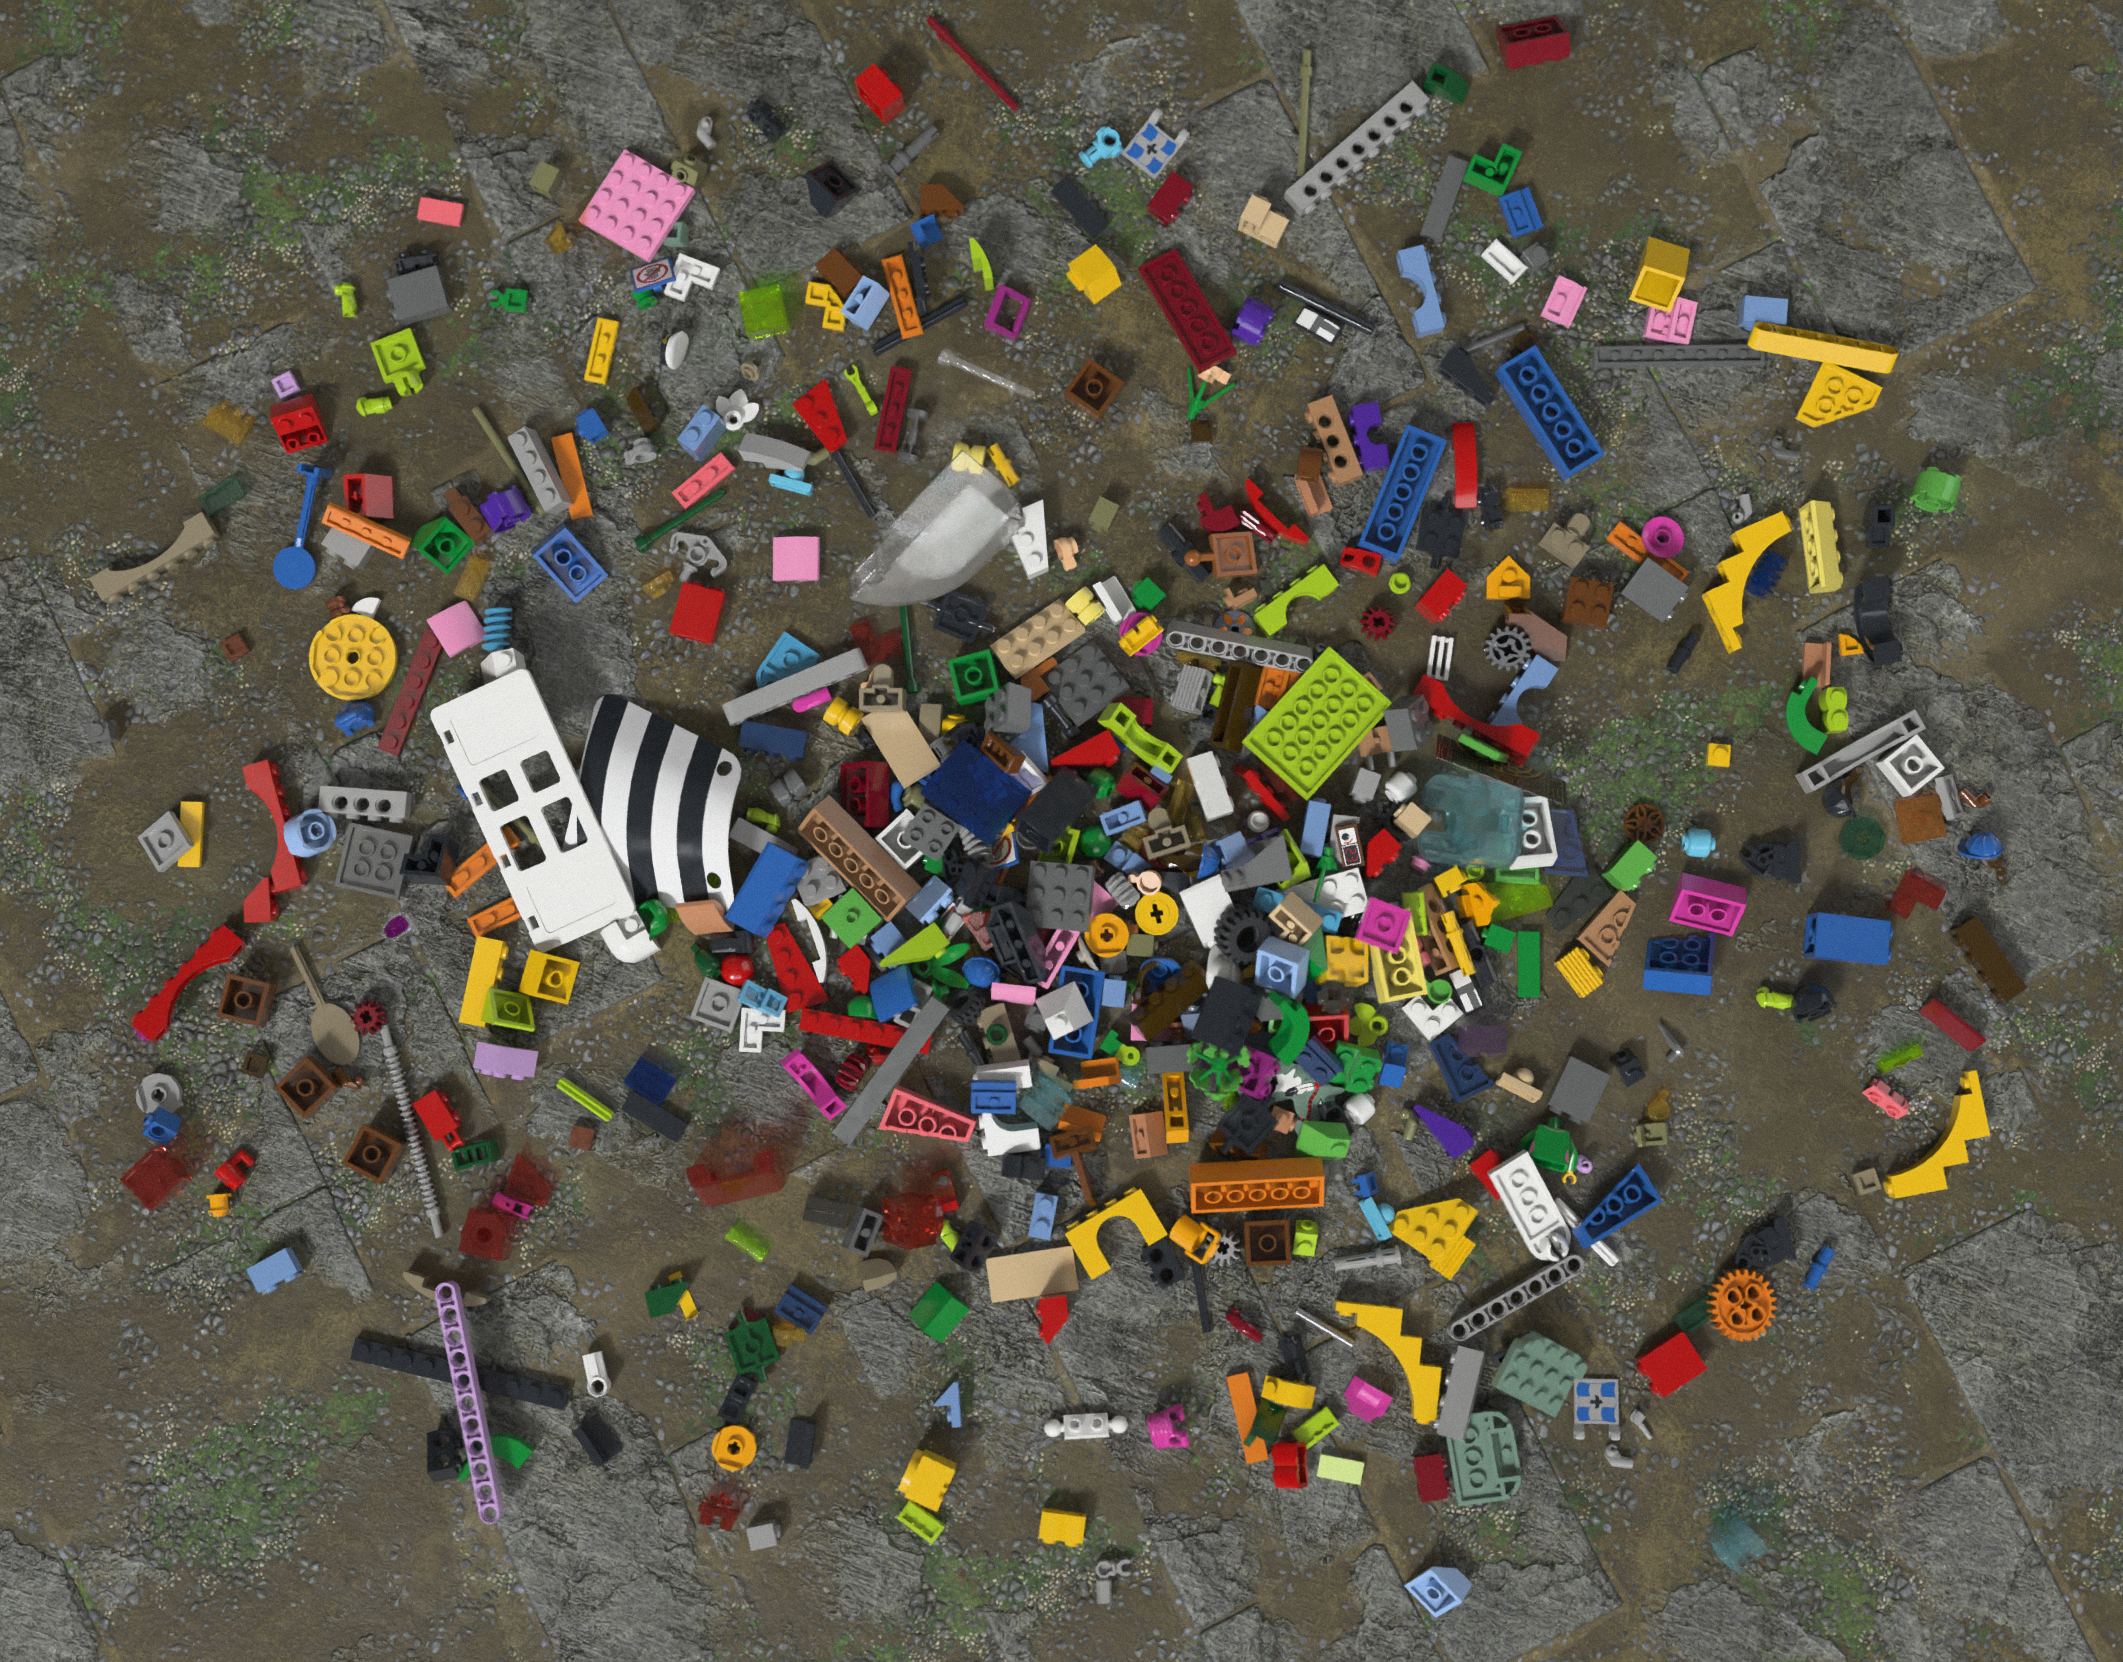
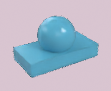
M785 470L783 476L770 473L768 481L773 487L812 496L814 491L812 484L802 482L805 477L804 472Z
M1372 1197L1358 1201L1377 1239L1387 1240L1392 1237L1386 1224H1389L1394 1219L1395 1212L1393 1207L1387 1203H1380L1376 1206Z

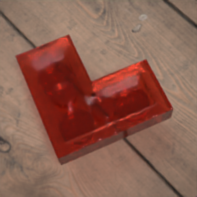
M869 620L849 626L855 646L861 649L868 667L904 654L897 632L876 639Z
M1905 871L1886 910L1904 920L1909 918L1916 902L1933 911H1937L1947 891L1910 871Z

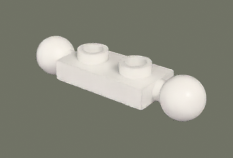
M1108 1413L1063 1415L1064 1423H1060L1056 1419H1050L1045 1423L1044 1430L1050 1437H1056L1061 1432H1064L1065 1439L1109 1437L1108 1429H1112L1116 1433H1123L1128 1427V1421L1121 1415L1108 1420Z

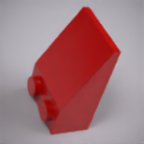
M1108 729L1052 759L1051 766L1053 769L1062 768L1063 766L1067 768L1102 767L1104 765L1108 768L1119 762L1121 751Z

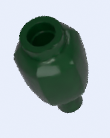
M694 943L690 949L695 954L694 963L698 970L705 977H710L711 979L718 977L721 974L719 960L710 950L701 949L697 943Z

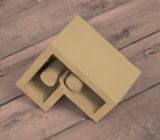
M1252 195L1240 217L1238 230L1276 249L1288 226L1289 220L1278 211H1275V213L1270 211L1271 203H1269L1268 199L1260 195L1257 197Z
M1293 891L1269 915L1284 930L1278 939L1300 947L1325 921Z

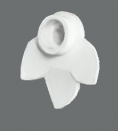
M739 389L730 396L729 400L718 396L716 410L723 417L722 421L726 428L735 431L740 429L745 422H750L756 417L759 411V404L748 403L746 394L742 389ZM732 417L737 418V422L734 424L730 423Z

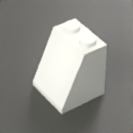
M514 648L491 652L481 663L484 684L493 682L516 670L526 669L524 655Z
M1219 874L1179 892L1183 905L1204 949L1208 947L1212 949L1217 944L1214 941L1216 934L1213 932L1214 927L1218 926L1216 924L1217 919L1220 920L1222 918L1221 914L1223 912L1227 913L1228 908L1231 906L1235 909L1228 892H1225ZM1242 929V930L1240 931V933L1238 934L1237 937H1239V936L1241 935V932H1243L1244 929Z

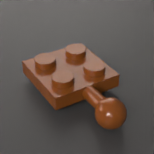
M1252 531L1209 535L1211 552L1200 553L1196 549H1190L1184 555V560L1189 566H1197L1201 561H1212L1214 578L1258 574Z

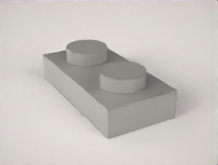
M1953 775L1935 778V789L1940 796L1942 802L1941 809L1946 819L1951 820L1964 816Z

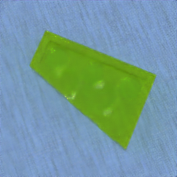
M1482 882L1487 887L1486 890L1500 900L1497 907L1492 911V918L1489 924L1553 906L1547 885Z

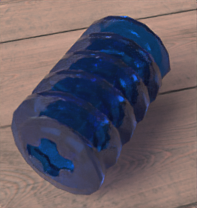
M1765 551L1766 554L1761 556L1762 561H1759L1757 564L1759 569L1754 570V576L1749 579L1751 584H1747L1745 587L1749 593L1761 599H1767L1766 595L1774 594L1769 588H1777L1778 585L1773 580H1781V576L1777 572L1784 573L1785 569L1781 567V564H1789V561L1783 556L1772 551Z

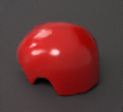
M733 952L722 960L721 975L729 985L742 987L745 980L751 981L754 977L753 963L745 954Z

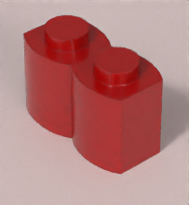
M1276 1442L1271 1450V1456L1275 1464L1272 1477L1276 1488L1301 1489L1307 1487L1308 1470L1306 1466L1307 1450L1305 1442Z

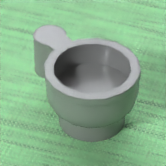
M649 438L636 439L633 442V449L624 452L626 465H631L635 462H649L657 457L655 447L651 444Z

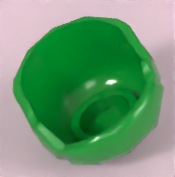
M1091 825L1080 833L1077 846L1079 852L1085 858L1098 859L1110 850L1112 839L1110 835L1106 836L1103 826Z
M860 995L849 1001L847 1015L878 1019L872 997Z

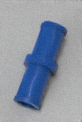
M1822 1246L1815 1262H1811V1269L1802 1283L1805 1287L1813 1291L1816 1290L1823 1274L1828 1272L1827 1267L1836 1253L1834 1250L1827 1246Z

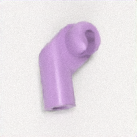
M1578 1155L1576 1169L1581 1173L1591 1172L1593 1167L1591 1161L1583 1155Z

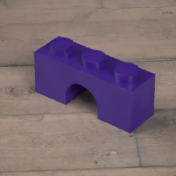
M1378 401L1352 406L1350 413H1348L1349 426L1354 428L1355 434H1352L1353 446L1358 448L1359 455H1356L1360 468H1362V473L1388 469L1390 460L1386 443L1376 445L1367 438V431L1380 427L1382 423Z

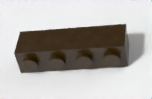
M1229 662L1209 741L1210 746L1227 752H1242V741L1246 736L1262 673L1261 669L1247 663Z
M1977 915L1969 916L1949 930L1951 941L1956 947L1961 948L1964 953L1963 958L1969 965H1973L1977 971V978L1987 985L1989 995L1994 1001L2007 1003L2028 988Z
M1192 959L1183 965L1182 968L1126 1016L1137 1033L1148 1042L1155 1038L1209 990L1206 983V972Z

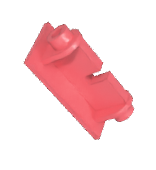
M1873 1078L1869 1083L1870 1087L1862 1091L1871 1102L1880 1106L1889 1116L1895 1119H1899L1909 1112L1907 1110L1910 1107L1907 1103L1908 1100L1895 1091L1889 1096L1888 1093L1891 1088L1880 1079Z

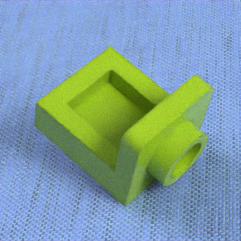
M1296 1220L1292 1254L1314 1257L1318 1237L1317 1222Z

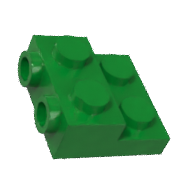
M1337 1040L1332 1053L1345 1067L1343 1071L1339 1072L1329 1082L1343 1085L1345 1091L1365 1095L1366 1091L1372 1090L1374 1086L1373 1076L1375 1072L1379 1073L1382 1069L1383 1062L1378 1050Z

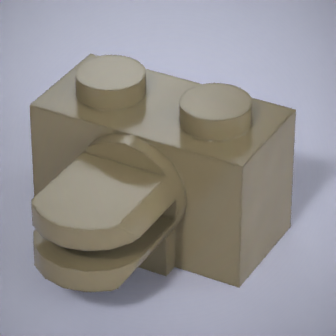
M1577 513L1568 520L1564 528L1554 522L1538 545L1573 569L1590 548L1581 541V538L1590 526L1588 517Z
M885 664L877 665L873 670L872 688H859L860 711L906 712L907 690L894 688V671L891 667Z
M1155 808L1149 813L1148 822L1152 835L1142 838L1148 861L1191 847L1185 825L1173 828L1169 815L1163 808Z

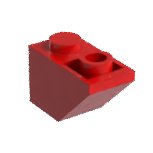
M263 878L243 901L244 923L277 922L279 906L276 904V895H278V892L275 890L272 878Z
M856 944L836 960L840 964L837 966V969L844 977L848 975L853 980L851 986L858 994L862 992L866 995L869 992L872 961L862 948Z

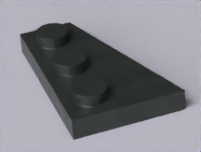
M1585 860L1589 878L1574 876L1545 914L1557 932L1562 931L1612 896L1588 860Z

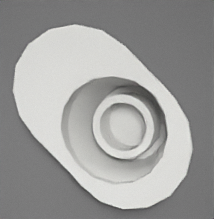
M1216 945L1210 950L1206 973L1208 989H1210L1214 976H1219L1239 983L1241 978L1239 964L1229 959Z

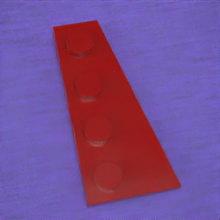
M783 923L774 926L766 939L782 995L788 998L785 1004L787 1012L791 1013L830 1001L787 925Z

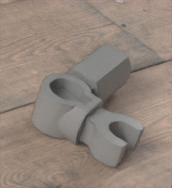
M956 897L955 909H952L942 925V930L949 935L954 936L965 919V914L968 915L972 910L963 904L964 897Z
M1122 1558L1118 1562L1106 1559L1096 1561L1094 1568L1099 1576V1579H1096L1097 1603H1112L1111 1579L1108 1576H1115V1573L1129 1576L1130 1571H1123L1121 1569L1123 1564L1130 1563L1129 1559Z

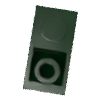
M1433 62L1422 91L1462 106L1470 85L1452 69Z
M684 1277L671 1280V1285L663 1286V1283L651 1285L650 1290L644 1292L650 1318L676 1311L692 1284L691 1279L684 1281Z

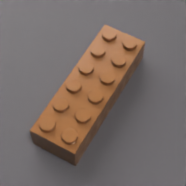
M830 795L811 810L796 830L887 922H890L921 889L916 881Z

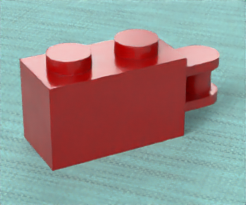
M440 1089L434 1090L413 1103V1106L434 1140H442L447 1149L452 1153L457 1146L465 1145L463 1138L458 1132V1129L462 1127L460 1123L462 1118L456 1110H452L450 1107L448 1095L444 1091L441 1092ZM452 1133L455 1138L450 1141L447 1136Z
M1486 1148L1470 1161L1467 1166L1495 1200H1499L1501 1197L1487 1172L1501 1164L1503 1158L1495 1149L1491 1151Z

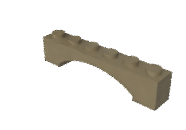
M200 512L183 522L185 527L174 544L159 557L147 564L123 571H114L107 567L90 577L89 579L101 600L109 604L117 603L123 599V595L139 590L145 582L158 579L162 572L175 569L182 560L191 559L204 547L209 548L215 545L216 540L220 539L221 536L209 516Z

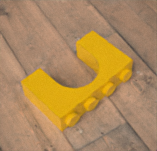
M1135 1186L1123 1193L1125 1197L1117 1201L1114 1198L1105 1203L1106 1208L1100 1212L1095 1209L1085 1215L1087 1218L1085 1221L1079 1223L1077 1220L1067 1226L1068 1231L1065 1232V1235L1091 1279L1111 1269L1097 1243L1098 1229L1106 1219L1113 1216H1124L1131 1219L1139 1228L1148 1245L1168 1235L1141 1188L1137 1190Z

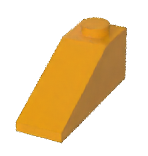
M1184 1071L1162 1073L1166 1142H1189Z

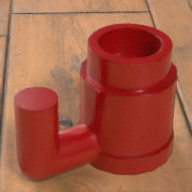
M243 1149L226 1160L214 1172L216 1177L234 1191L240 1188L248 1179L243 1175L244 1172L237 1164L242 1160L250 1168L256 1162Z

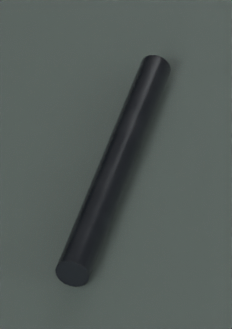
M839 449L832 453L833 458L869 518L874 517L876 512Z
M1198 1250L1194 1252L1197 1256H1199ZM1190 1257L1202 1332L1208 1333L1211 1332L1201 1266L1200 1263Z

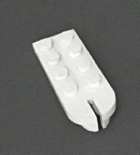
M1359 867L1324 876L1318 901L1314 904L1342 912V918L1364 912L1368 898ZM1319 878L1298 883L1284 891L1280 889L1274 891L1287 895L1293 891L1300 899L1313 903ZM1257 909V910H1258L1259 912H1261L1262 914H1267V913H1268V912H1265V911H1262V910ZM1267 917L1273 925L1272 931L1274 935L1282 934L1284 930L1273 919Z
M1524 1149L1487 1173L1529 1251L1541 1260L1560 1261L1559 1257L1551 1249V1242L1557 1253L1565 1258L1569 1250L1570 1231L1530 1155Z

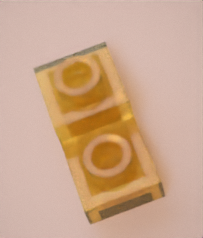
M1180 651L1175 654L1176 663H1181V666L1184 664L1194 665V661H1198V668H1204L1210 672L1217 671V668L1221 666V660L1210 655L1190 651Z

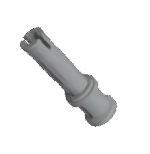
M1395 1245L1394 1248L1383 1250L1376 1248L1374 1252L1333 1258L1336 1272L1377 1265L1380 1268L1394 1263L1402 1265L1398 1245Z

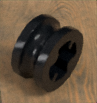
M1206 704L1203 706V710H1212L1214 712L1212 714L1213 718L1211 720L1208 717L1204 719L1202 717L1204 712L1198 715V718L1203 724H1212L1215 721L1217 709L1211 704Z
M862 728L860 733L853 734L865 750L868 744H874Z

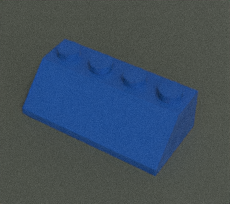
M768 841L724 917L753 934L767 938L769 933L772 932L779 916L783 913L790 897L794 894L801 878L805 875L810 863L793 851Z
M1062 965L1058 989L1075 981L1094 1021L1055 1040L1051 1035L1049 1053L1092 1059L1105 972Z

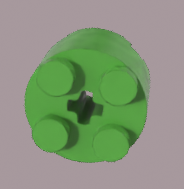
M1927 467L1926 471L1918 473L1910 500L1911 502L1915 500V506L1929 512L1938 513L1939 509H1945L1944 513L1952 512L1961 487V477L1956 474L1940 472V469L1936 467Z

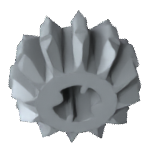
M1121 872L1113 874L1105 883L1107 890L1124 909L1132 907L1140 899L1138 891Z
M1222 1228L1219 1243H1228L1225 1253H1222L1221 1250L1219 1252L1216 1250L1211 1263L1214 1264L1219 1258V1266L1224 1265V1259L1231 1265L1232 1261L1229 1257L1239 1258L1233 1252L1241 1251L1242 1248L1234 1246L1240 1242V1239L1235 1238L1231 1240L1235 1234L1233 1231L1226 1236V1229ZM1209 1235L1206 1237L1209 1241H1213V1240H1214V1239H1213L1211 1236H1209ZM1204 1244V1248H1208L1210 1244Z

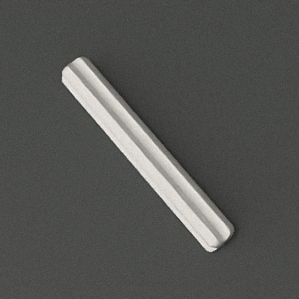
M1560 1198L1554 1199L1563 1219L1574 1228L1581 1219ZM1602 1240L1591 1246L1610 1266H1614L1619 1261V1257Z

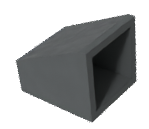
M1644 557L1619 592L1663 623L1664 620L1669 621L1673 616L1675 605L1678 602L1682 603L1689 594L1687 592L1689 587L1654 561Z
M1284 835L1256 841L1221 870V881L1225 892L1292 879Z

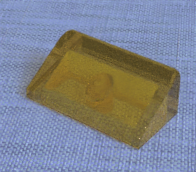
M558 221L545 239L546 244L554 255L574 247L564 226Z

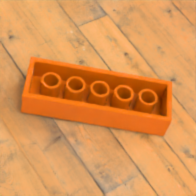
M1322 1157L1189 1164L1191 1213L1324 1206Z

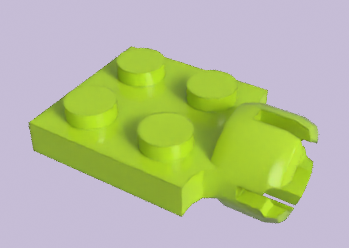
M411 328L370 343L386 384L394 382L401 396H411L410 387L414 388L415 393L422 390L423 384L419 374L427 368Z

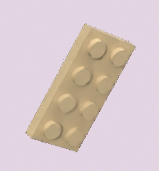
M1058 599L991 644L990 650L1016 680L1084 634L1085 627L1065 604Z

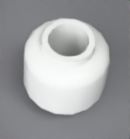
M1398 771L1386 782L1385 794L1394 803H1406L1417 792L1415 784L1417 780L1410 772Z
M1354 1093L1344 1103L1343 1112L1351 1124L1363 1125L1374 1115L1376 1111L1375 1101L1367 1093L1365 1095Z

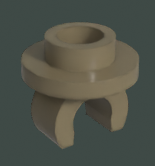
M751 357L749 361H745L741 365L743 376L752 381L760 378L764 368L763 363L759 367L754 365V357Z

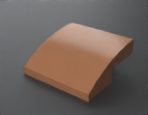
M715 899L675 904V909L680 919L694 935L734 931V923L724 917L725 907Z

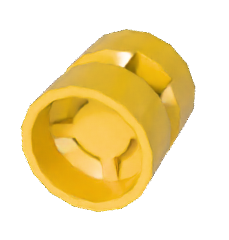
M837 696L827 709L823 720L832 726L838 725L841 732L850 736L864 713L854 706L849 708L848 702Z

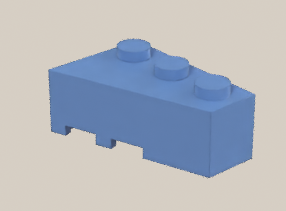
M1031 702L1030 729L1011 741V745L1023 751L1043 774L1049 775L1042 704Z

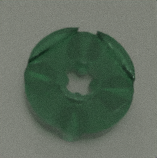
M1857 817L1848 820L1842 827L1839 834L1840 849L1852 859L1868 860L1882 851L1885 844V834L1874 819ZM1864 833L1867 842L1860 844L1857 836Z

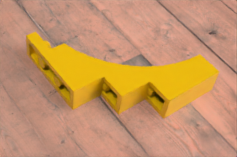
M1783 511L1730 535L1738 554L1716 565L1724 584L1701 595L1728 654L1742 648L1740 645L1742 643L1741 637L1738 632H1734L1733 628L1743 624V591L1752 566L1772 542L1792 531L1790 519L1787 515L1784 516Z
M1977 1070L1961 1071L1960 1084L1965 1093L1954 1095L1950 1119L1935 1146L1915 1164L1896 1173L1885 1175L1886 1181H1884L1883 1185L1889 1197L1900 1198L1948 1189L1943 1167L1969 1162L1965 1140L1990 1136Z
M1334 1300V1309L1339 1311V1315L1352 1316V1313H1355L1354 1323L1380 1338L1399 1360L1410 1388L1411 1416L1417 1419V1423L1430 1424V1421H1435L1437 1417L1441 1367L1439 1365L1420 1363L1422 1344L1420 1336L1400 1334L1403 1309L1394 1306Z

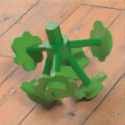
M1200 1041L1195 1042L1187 1051V1063L1194 1064L1197 1058L1200 1057L1211 1064V1068L1206 1070L1205 1068L1199 1069L1194 1067L1193 1072L1189 1074V1079L1193 1082L1195 1088H1201L1206 1091L1212 1082L1208 1075L1212 1072L1216 1073L1215 1091H1206L1204 1094L1210 1095L1211 1099L1215 1101L1224 1100V1097L1230 1096V1093L1220 1091V1086H1223L1224 1091H1237L1240 1088L1239 1083L1243 1082V1077L1238 1069H1232L1231 1071L1226 1069L1228 1063L1237 1060L1240 1066L1248 1067L1250 1065V1052L1243 1044L1239 1057L1233 1055V1057L1225 1059L1229 1054H1225L1210 1046L1204 1049L1202 1054L1201 1048L1203 1043Z

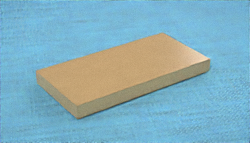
M907 710L906 712H871L861 718L904 789L941 767Z
M1072 1245L991 1257L986 1260L992 1303L1079 1290Z

